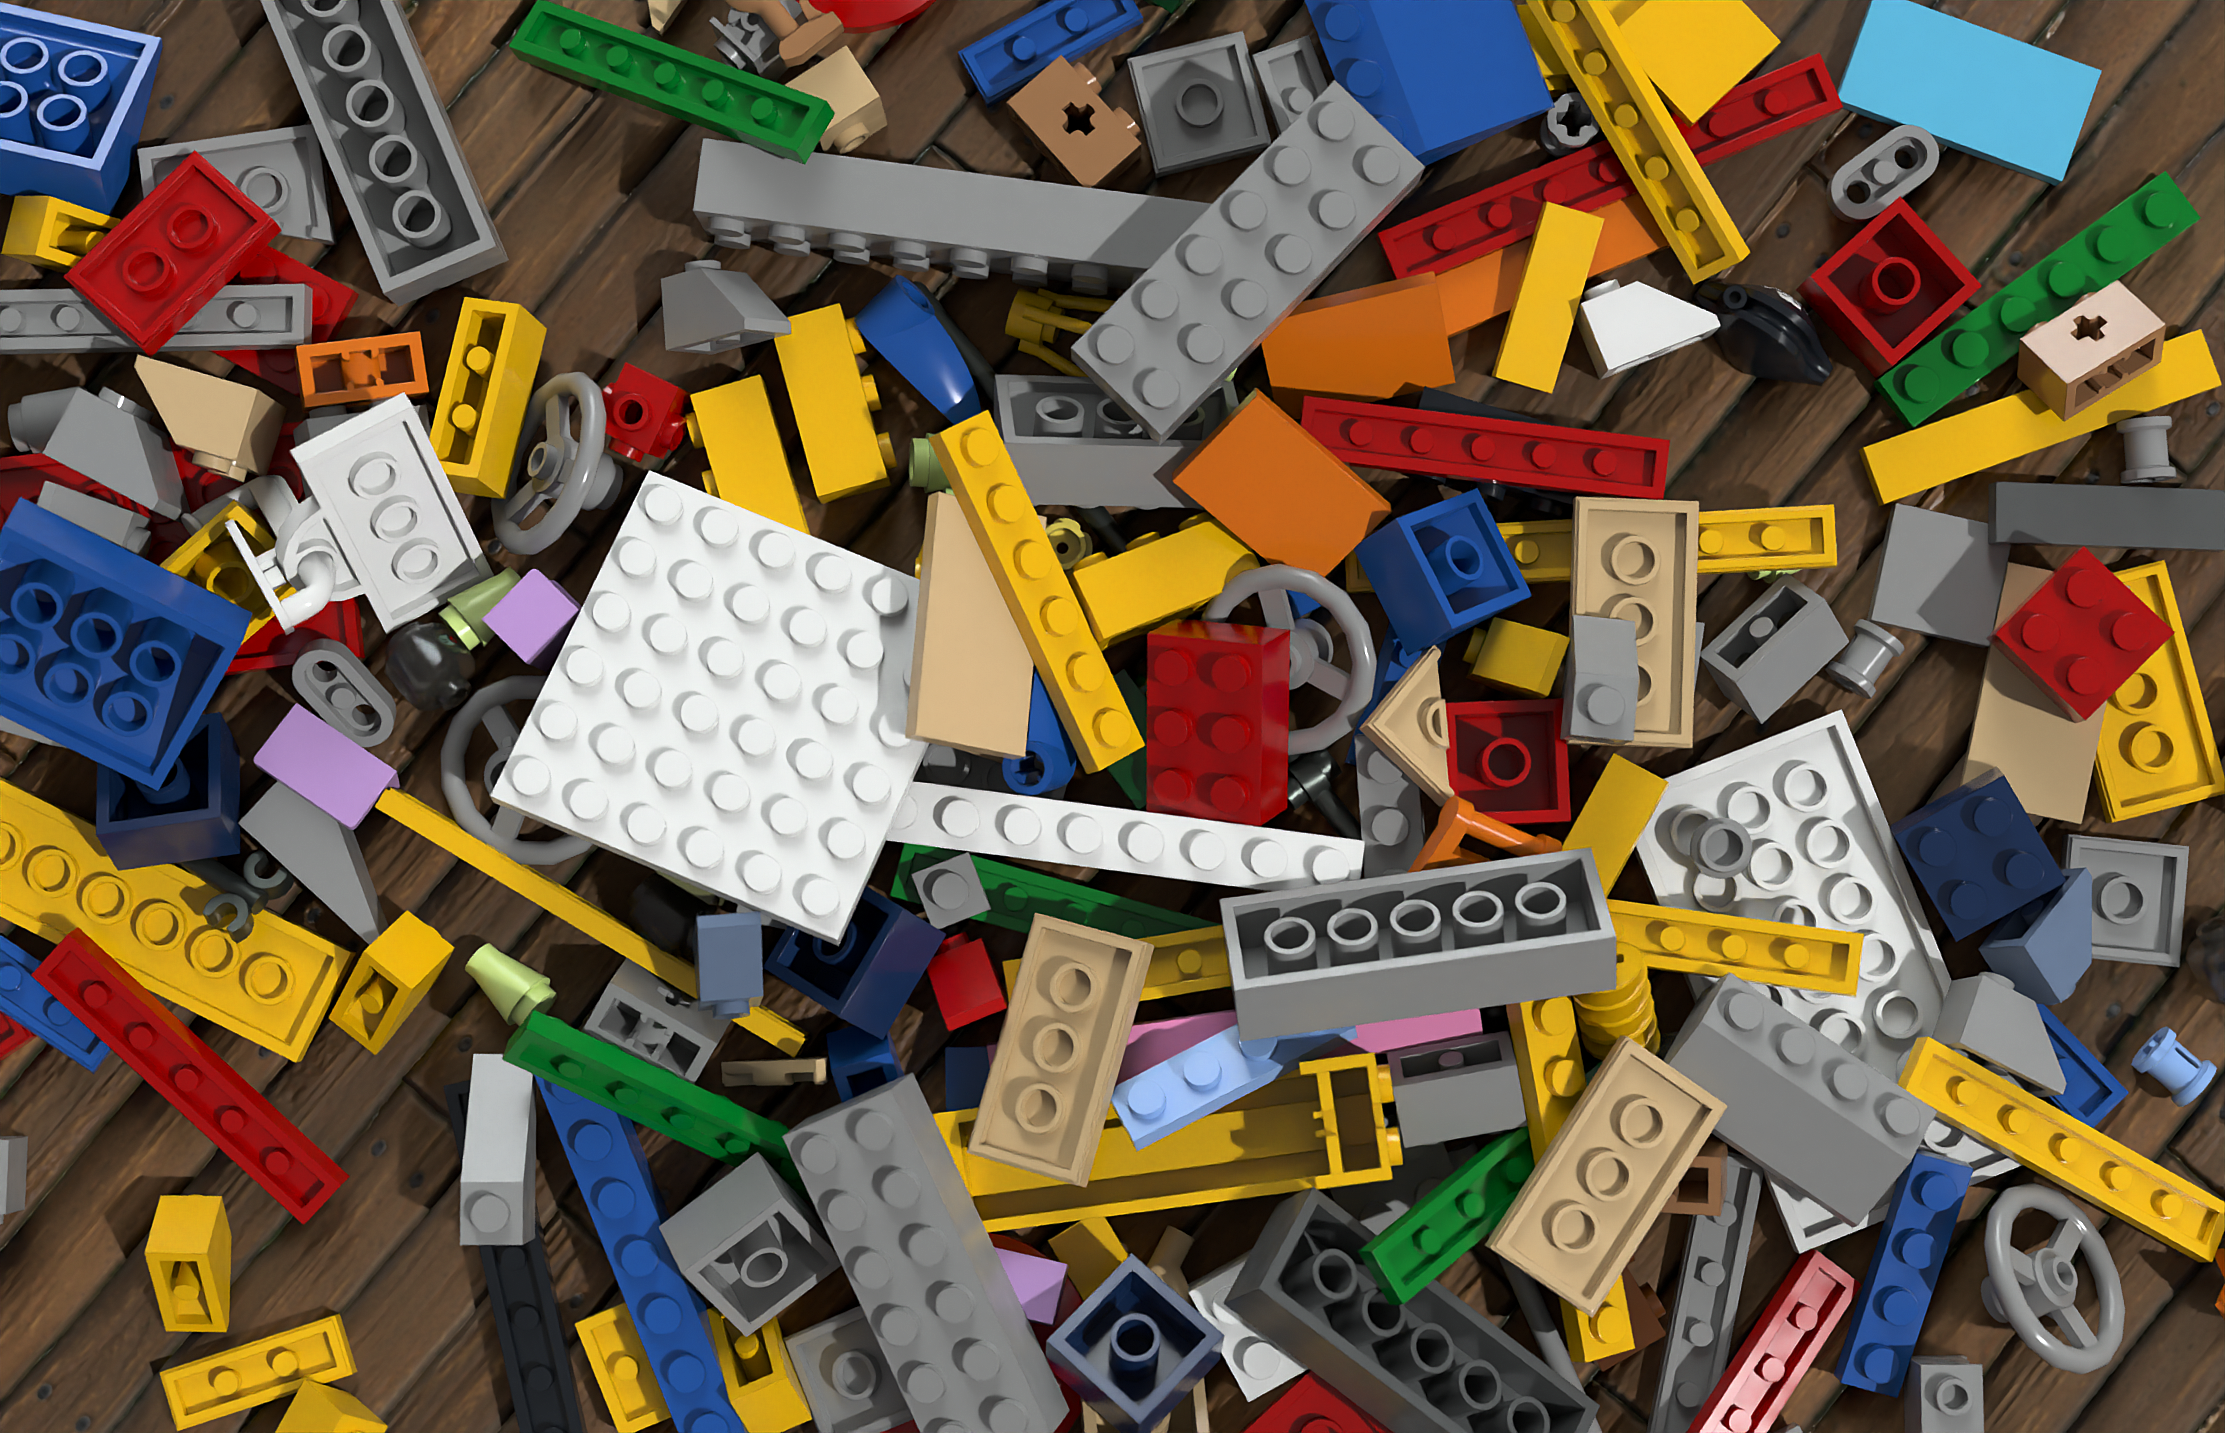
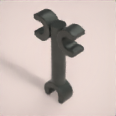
M261 850L253 853L246 860L243 868L245 879L214 858L177 862L178 865L222 893L209 900L204 907L203 915L207 923L214 928L224 916L236 914L235 920L227 927L231 939L236 943L245 940L251 934L254 927L253 915L260 913L267 905L268 900L278 899L286 895L294 883L291 872L285 866L279 869L272 878L261 879V875L270 866L266 854Z

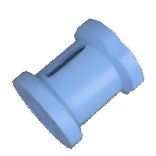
M2165 1026L2154 1033L2139 1049L2131 1065L2140 1073L2147 1071L2172 1093V1102L2178 1107H2183L2193 1101L2207 1087L2214 1077L2217 1068L2209 1060L2201 1062L2175 1040L2176 1033Z

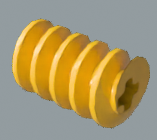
M1616 942V989L1573 995L1584 1048L1594 1058L1603 1061L1620 1035L1629 1037L1655 1056L1660 1050L1661 1036L1657 1027L1658 1020L1654 1012L1655 1005L1651 996V985L1647 977L1648 969L1644 961L1645 955L1637 946L1627 942Z

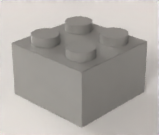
M759 1152L755 1153L659 1226L681 1273L746 1337L842 1265L820 1217Z

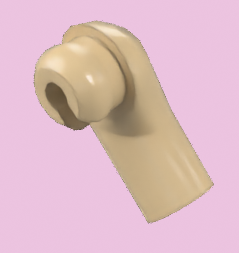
M1168 1225L1147 1267L1194 1308L1195 1304L1188 1293L1189 1286L1180 1268L1194 1239Z

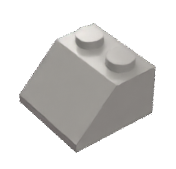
M104 386L98 397L78 387L46 445L43 454L177 522L182 523L181 516L184 513L191 514L168 435L149 424L155 413Z

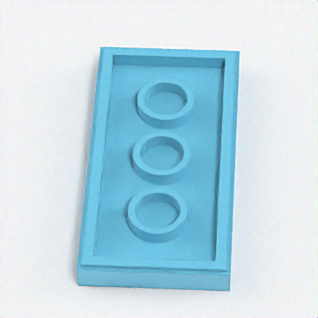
M1870 0L1837 94L1843 109L1896 128L1903 125L1919 126L1928 131L1937 143L2057 186L2063 181L2102 70L1908 0Z

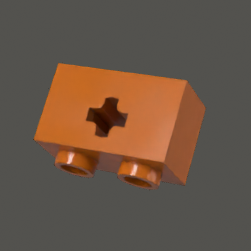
M420 331L295 347L294 359L303 413L334 405H344L346 408L367 406L376 401L391 399L403 392L409 400L425 398L429 393Z

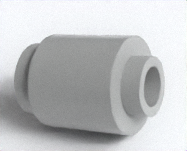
M77 386L23 396L21 403L11 404L8 408V424L12 440L18 451L32 450L34 454L43 453L77 388L79 387L87 391L84 386Z

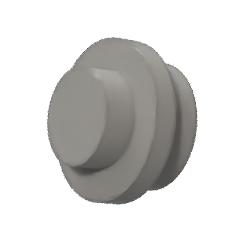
M1713 818L1702 823L1693 833L1690 841V855L1695 866L1703 874L1717 879L1730 878L1742 872L1748 865L1752 856V841L1747 830L1737 821L1729 818Z

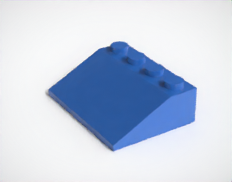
M1305 0L1336 82L1424 166L1555 108L1514 0Z
M0 2V193L10 196H51L111 216L131 173L163 48L162 38Z
M19 497L0 532V716L159 791L240 648L252 612Z

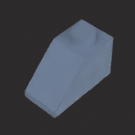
M2086 867L2061 869L2060 871L2067 882L2006 914L1978 948L1993 973L2011 980L2015 984L2014 991L2034 1000L2036 1004L2054 1005L2067 999L2074 992L2077 981L2092 963V876Z
M760 911L697 916L692 936L698 1011L712 1010L713 1019L721 1020L749 1016L750 1007L760 1006L763 998Z

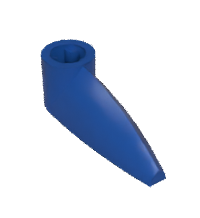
M896 275L855 315L854 321L865 338L954 425L981 413L978 395L967 365L953 340L934 315L935 310L932 304L911 281L901 275Z
M1034 663L1025 757L1015 760L1003 758L1002 763L1003 777L1008 786L1016 793L1025 796L1037 795L1061 788L1070 781L1076 767V751ZM1035 756L1037 761L1044 762V774H1042L1040 769L1035 768Z

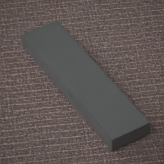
M1994 482L1989 484L1988 544L2222 552L2225 551V490Z

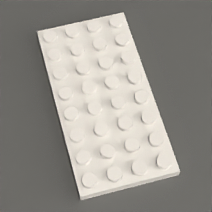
M1842 709L1664 778V780L1669 782V786L1633 849L1655 905L1864 934L1856 998L1745 983L1897 1084L1916 1039L1927 1036L1932 1038L1952 980ZM1713 818H1729L1740 823L1750 835L1752 841L1751 859L1746 868L1736 876L1725 879L1712 878L1703 874L1693 863L1690 855V841L1695 830L1705 821ZM1683 973L1695 1003L1702 991L1720 979ZM1936 1116L1933 1118L1918 1147L1920 1150L1967 1162L1974 1168L1968 1187L2023 1165ZM1763 1168L1764 1177L1792 1247L1799 1254L1885 1220L1898 1181L1897 1178L1861 1223L1852 1228Z

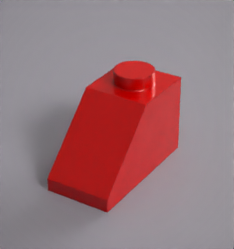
M963 932L943 940L936 951L937 956L933 957L928 964L927 971L948 1031L1007 1008L1009 1001L984 938L971 942L967 932Z

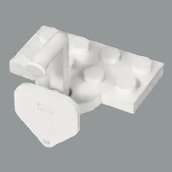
M404 392L290 450L313 494L302 503H298L288 484L281 476L264 475L210 501L192 514L184 513L181 516L183 525L193 536L233 500L248 506L252 510L260 508L277 540L275 548L257 557H254L234 520L231 519L224 524L286 635L295 631L293 626L321 611L329 601H344L365 594L377 619L387 634L446 603V599L494 576L417 413ZM285 576L287 581L298 592L279 601L273 590L287 584L283 577Z

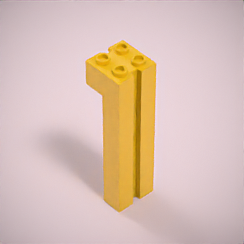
M1374 1052L1299 1062V1068L1136 1151L1110 1103L1086 1188L966 1153L979 1108L932 1114L987 1233L1307 1190L1311 1187L1323 1189L1392 1179L1391 1166L1403 1165L1398 1127L1385 1128L1382 1104L1394 1102L1389 1064L1376 1066Z

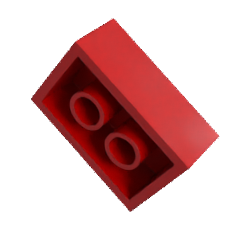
M1176 618L1147 633L1146 812L1262 826L1287 808L1290 629Z

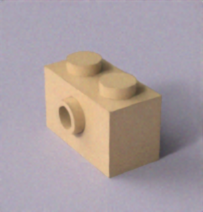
M847 45L785 84L787 87L826 100L833 109L835 115L815 149L818 148L823 154L840 156L861 145L869 136L888 125L880 95Z

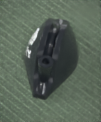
M1703 281L1692 296L1697 307L1717 315L1721 326L1712 335L1726 358L1743 372L1759 378L1822 386L1833 370L1809 315L1803 306L1787 293L1764 285Z

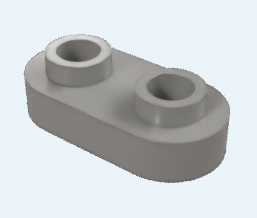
M1899 126L1844 164L1831 177L1826 190L1827 203L1833 214L1847 223H1866L1878 216L1899 196L1903 198L1932 175L1938 165L1939 149L1934 137L1919 126ZM1895 152H1907L1913 160L1912 168L1903 169L1899 167L1895 162ZM1851 185L1860 187L1865 193L1864 203L1856 204L1850 201L1847 196V187Z
M332 639L313 640L300 649L293 666L292 680L295 688L328 725L359 746L373 747L384 742L391 734L394 726L396 704L388 691L344 644ZM317 662H331L335 665L336 669L333 671L322 670L317 665ZM366 704L373 707L376 712L373 714H363L358 711L356 706Z

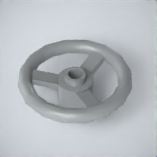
M583 372L556 375L540 387L529 401L506 499H491V514L495 535L512 554L534 555L539 553L560 538L578 515L580 509L591 511L595 508L606 510L614 503L620 492L623 482V470L620 465L613 463L610 455L603 453L607 415L602 391ZM575 396L578 399L582 415L579 443L574 441L570 435L568 397ZM546 419L547 441L540 442L534 448L528 462V474L532 479L516 494V480L523 453L540 425ZM544 499H557L541 522L527 531L520 529L518 524Z
M1284 564L1244 570L1224 586L1222 593L1210 600L1199 620L1225 623L1235 606L1253 593L1258 592L1267 627L1290 629L1289 690L1298 688L1308 682L1342 701L1334 714L1315 727L1289 731L1288 755L1323 750L1354 729L1372 699L1377 658L1369 625L1348 594L1316 571ZM1286 590L1304 593L1330 611L1346 634L1352 659L1351 674L1330 664L1333 657V643L1330 634L1322 625L1310 619L1301 618L1293 620Z
M512 675L479 689L453 717L440 751L441 788L456 823L465 832L484 843H489L521 865H555L586 852L593 844L568 833L550 841L518 840L517 836L525 815L500 806L492 826L476 809L466 786L465 753L474 729L483 720L499 748L490 757L484 770L485 786L491 795L521 734L505 704L516 699H538L548 676Z
M2033 1182L2004 1190L1989 1211L1984 1247L1989 1276L1985 1277L1981 1284V1295L1986 1309L1997 1321L2001 1323L2010 1322L2025 1345L2052 1367L2081 1375L2108 1365L2122 1342L2125 1306L2119 1274L2105 1241L2084 1211L2060 1191ZM2030 1207L2046 1211L2059 1222L2046 1248L2025 1255L2010 1245L2012 1225L2019 1212ZM2078 1246L2083 1251L2096 1284L2100 1306L2096 1336H2094L2073 1305L2078 1280L2076 1271L2070 1261ZM2046 1315L2055 1319L2073 1347L2064 1345L2049 1333L2037 1318Z

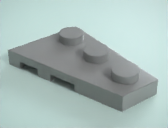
M312 124L137 149L144 198L195 150L275 220L282 230L278 234L279 236L337 246L325 153Z

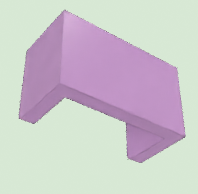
M532 569L482 620L522 660L546 672L556 662L582 606L558 582L550 581L539 570Z

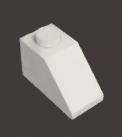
M1617 279L1602 283L1584 292L1586 301L1579 305L1575 316L1576 323L1600 380L1708 338L1721 326L1717 315L1638 281L1620 288Z

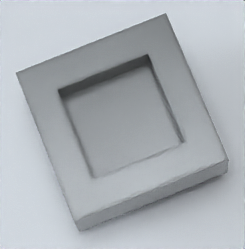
M970 852L911 874L930 924L938 929L991 909Z

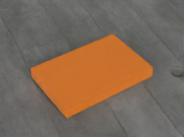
M1434 271L1303 301L1261 343L1274 402L1293 420L1301 418L1304 396L1370 403L1422 391L1424 386L1435 388L1456 383Z
M1257 388L1172 473V481L1268 563L1271 565L1284 564L1316 571L1323 577L1331 572L1392 512L1390 503Z

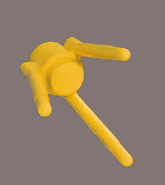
M1042 288L1038 289L1037 294L1019 289L1008 315L1005 334L1020 339L1019 351L1037 356L1065 375L1089 377L1078 366L1043 345V341L1053 344L1058 337L1060 329L1084 335L1093 326L1089 322L1064 316L1065 310L1062 308L1105 313L1116 301L1057 294Z

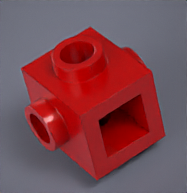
M625 362L616 383H609L602 392L607 415L605 433L612 436L607 447L640 463L645 453L664 459L667 451H674L687 430L686 421L688 419L684 415L691 403L690 395L692 393Z

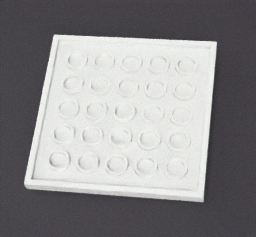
M649 470L490 797L498 805L753 911H760L765 916L839 946L929 745L927 742L905 738L920 580Z

